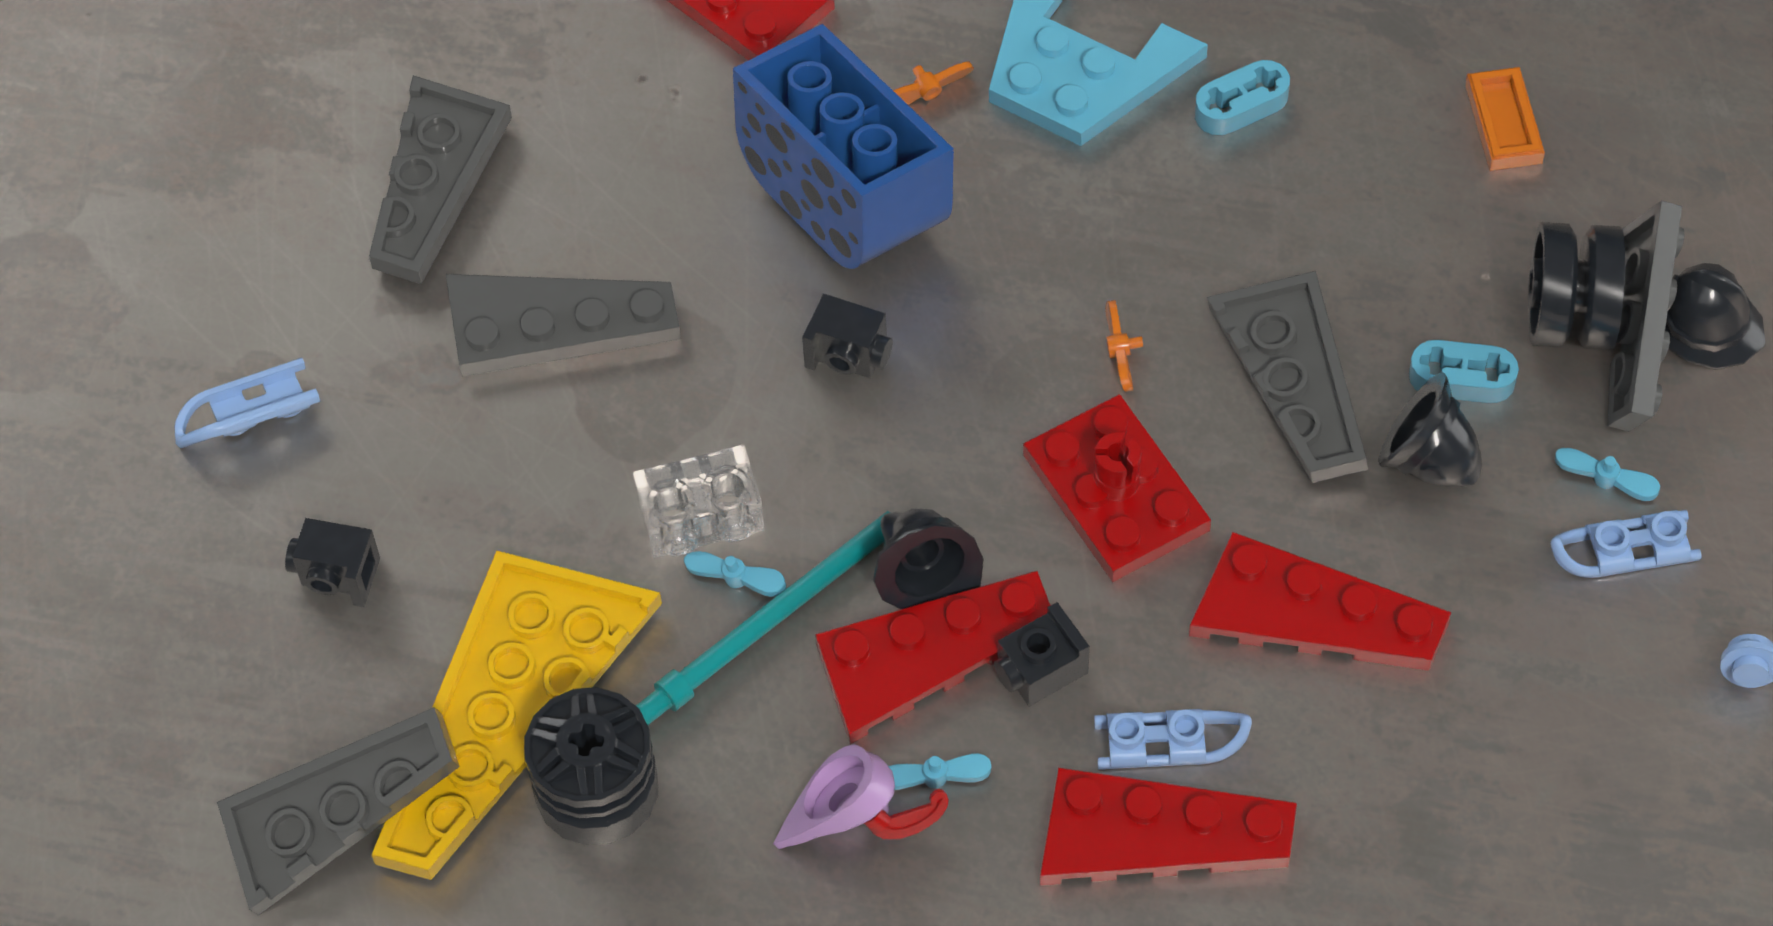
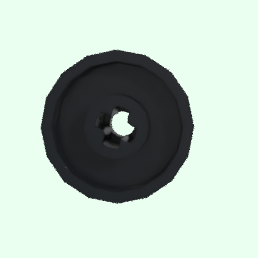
M1540 222L1536 233L1528 280L1529 333L1532 346L1561 347L1570 336L1575 313L1576 336L1583 349L1613 350L1620 329L1625 285L1624 233L1620 226L1591 225L1583 236L1578 259L1577 236L1570 224Z

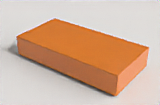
M1520 67L1467 74L1465 87L1489 171L1543 164L1545 151Z

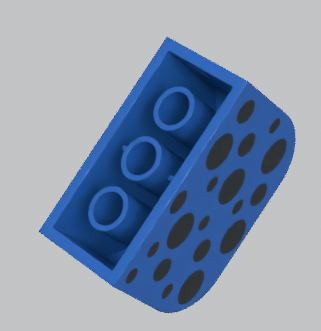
M824 24L733 68L736 134L741 151L751 172L763 189L838 264L848 269H855L944 222L950 217L953 206L954 148Z

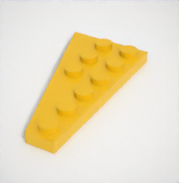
M496 550L432 708L435 707L443 715L460 767L384 823L372 852L375 865L432 880L525 769L524 736L533 716L550 699L572 689L592 688L662 605L660 592Z

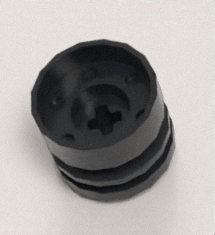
M599 687L572 689L550 699L533 716L524 736L525 763L532 782L535 802L545 824L562 838L583 845L611 844L633 834L650 817L658 798V773L653 755L650 729L640 709L622 694Z

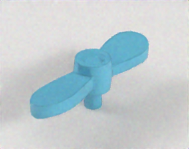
M1561 448L1556 451L1555 462L1561 469L1578 475L1593 477L1594 482L1600 488L1610 489L1615 486L1629 496L1641 501H1651L1659 495L1660 484L1655 477L1638 471L1621 469L1613 456H1608L1599 461L1577 449Z
M696 551L684 557L685 566L690 573L704 577L723 578L731 588L737 589L746 586L759 594L769 597L777 596L786 589L785 579L779 571L764 567L745 566L742 560L734 556H728L724 560L707 552Z
M979 753L960 756L948 761H944L938 756H932L925 761L924 765L895 764L888 766L893 772L894 790L910 788L923 783L930 788H940L946 781L975 783L983 781L991 773L990 759Z

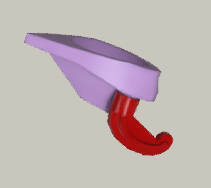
M856 744L849 745L833 753L814 773L788 814L773 844L778 849L802 844L818 837L845 832L863 824L874 835L884 840L903 839L917 834L937 822L945 813L949 799L944 790L936 789L929 796L931 803L889 816V801L894 795L895 788L892 770L878 755L865 751Z

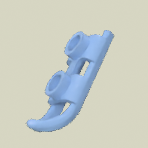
M303 358L207 389L193 396L182 407L175 421L176 445L179 448H185L222 435L223 437L241 435L248 429L255 427L257 423L275 417L277 419L293 417L302 410L310 408V405L319 403L320 398L316 388L303 392L297 380L295 372L306 369ZM260 384L263 385L266 392L265 395L245 400L242 390ZM209 402L217 422L185 434L192 414L200 406Z
M1687 510L1664 511L1642 515L1639 518L1617 519L1587 524L1585 527L1560 533L1554 536L1550 542L1557 563L1567 572L1584 578L1604 577L1700 561L1702 558L1700 549H1690L1686 535L1689 519ZM1591 540L1598 561L1597 566H1586L1576 562L1567 554L1563 545ZM1646 545L1653 547L1654 556L1634 559L1631 548Z
M1202 709L1094 715L1095 730L1108 729L1110 757H1098V770L1200 765L1219 762L1232 756L1243 746L1249 736L1252 719L1244 713ZM1204 724L1240 726L1237 734L1229 743L1220 749L1206 752ZM1167 742L1169 744V754L1146 755V743Z

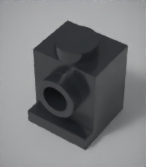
M824 293L802 336L805 368L815 371L818 363L821 362L827 364L838 373H855L870 379L875 368L884 369L893 345V339L887 337L886 313Z
M305 518L299 538H292L289 542L285 557V568L287 572L298 573L301 585L307 586L316 593L323 595H334L337 592L350 594L353 605L365 607L380 561V555L372 529Z
M1056 602L1047 607L1045 615L998 640V660L994 661V667L1004 687L1009 692L1017 690L1030 707L1088 674L1090 646L1059 603ZM1041 650H1044V651H1045V653L1036 654V653H1038V652L1041 651Z

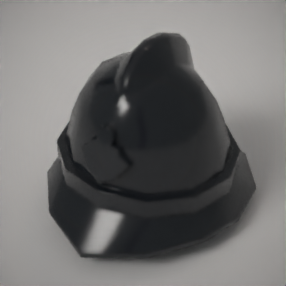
M1701 263L1685 269L1680 275L1674 274L1672 279L1677 281V293L1673 305L1667 312L1665 331L1670 335L1668 348L1670 351L1687 362L1717 370L1743 365L1765 347L1763 317L1749 300L1733 273L1719 264Z
M1444 372L1429 378L1407 402L1390 428L1382 446L1378 462L1381 467H1396L1405 475L1411 473L1422 481L1433 485H1459L1461 487L1474 485L1480 477L1482 469L1481 451L1474 430L1460 410L1461 403L1452 397L1449 380Z
M910 509L904 513H887L882 517L881 530L884 537L883 550L878 554L873 582L882 601L897 608L905 609L981 587L984 558L975 538L949 518L942 517L932 509Z

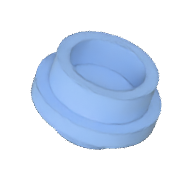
M1743 634L1733 638L1721 655L1720 669L1723 676L1731 683L1745 688H1757L1772 683L1773 643L1768 638L1758 634Z

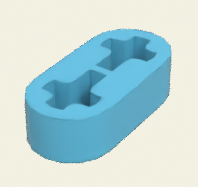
M1260 60L1205 84L1196 94L1195 120L1197 125L1209 134L1226 135L1278 112L1288 101L1290 75L1287 69L1275 61ZM1262 83L1264 85L1263 87L1256 88V84ZM1275 86L1274 91H1268L1267 88ZM1216 103L1218 106L1217 108L1210 109L1211 104ZM1229 106L1228 112L1223 113L1219 109L1226 108Z
M1428 340L1421 343L1413 352L1409 368V380L1414 389L1418 391L1429 378L1435 376L1430 374L1429 363L1437 362L1440 363L1441 371L1446 374L1452 397L1456 400L1499 403L1506 400L1513 393L1519 367L1514 355L1505 348L1445 340ZM1486 368L1497 369L1498 381L1487 380Z

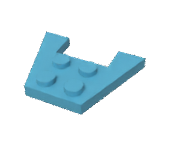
M1013 0L989 87V102L1082 146L1207 58L1208 44L1161 23L1137 58L1133 59L1051 20V16L1063 0Z

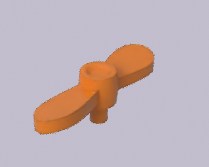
M970 61L956 64L934 75L932 72H925L923 67L918 65L912 70L916 76L914 83L893 91L908 105L920 97L925 101L936 98L942 92V86L965 77L974 70V67Z
M1116 300L1107 301L1105 312L1111 334L1106 337L1110 359L1117 358L1118 372L1123 390L1125 392L1133 391L1127 356L1131 355L1130 349L1143 347L1142 336L1128 338L1127 333H1121Z

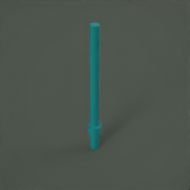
M886 511L681 671L678 672L672 669L655 682V691L635 705L640 709L647 725L651 724L669 709L675 712L694 698V689L884 542L881 520L885 514L891 512Z

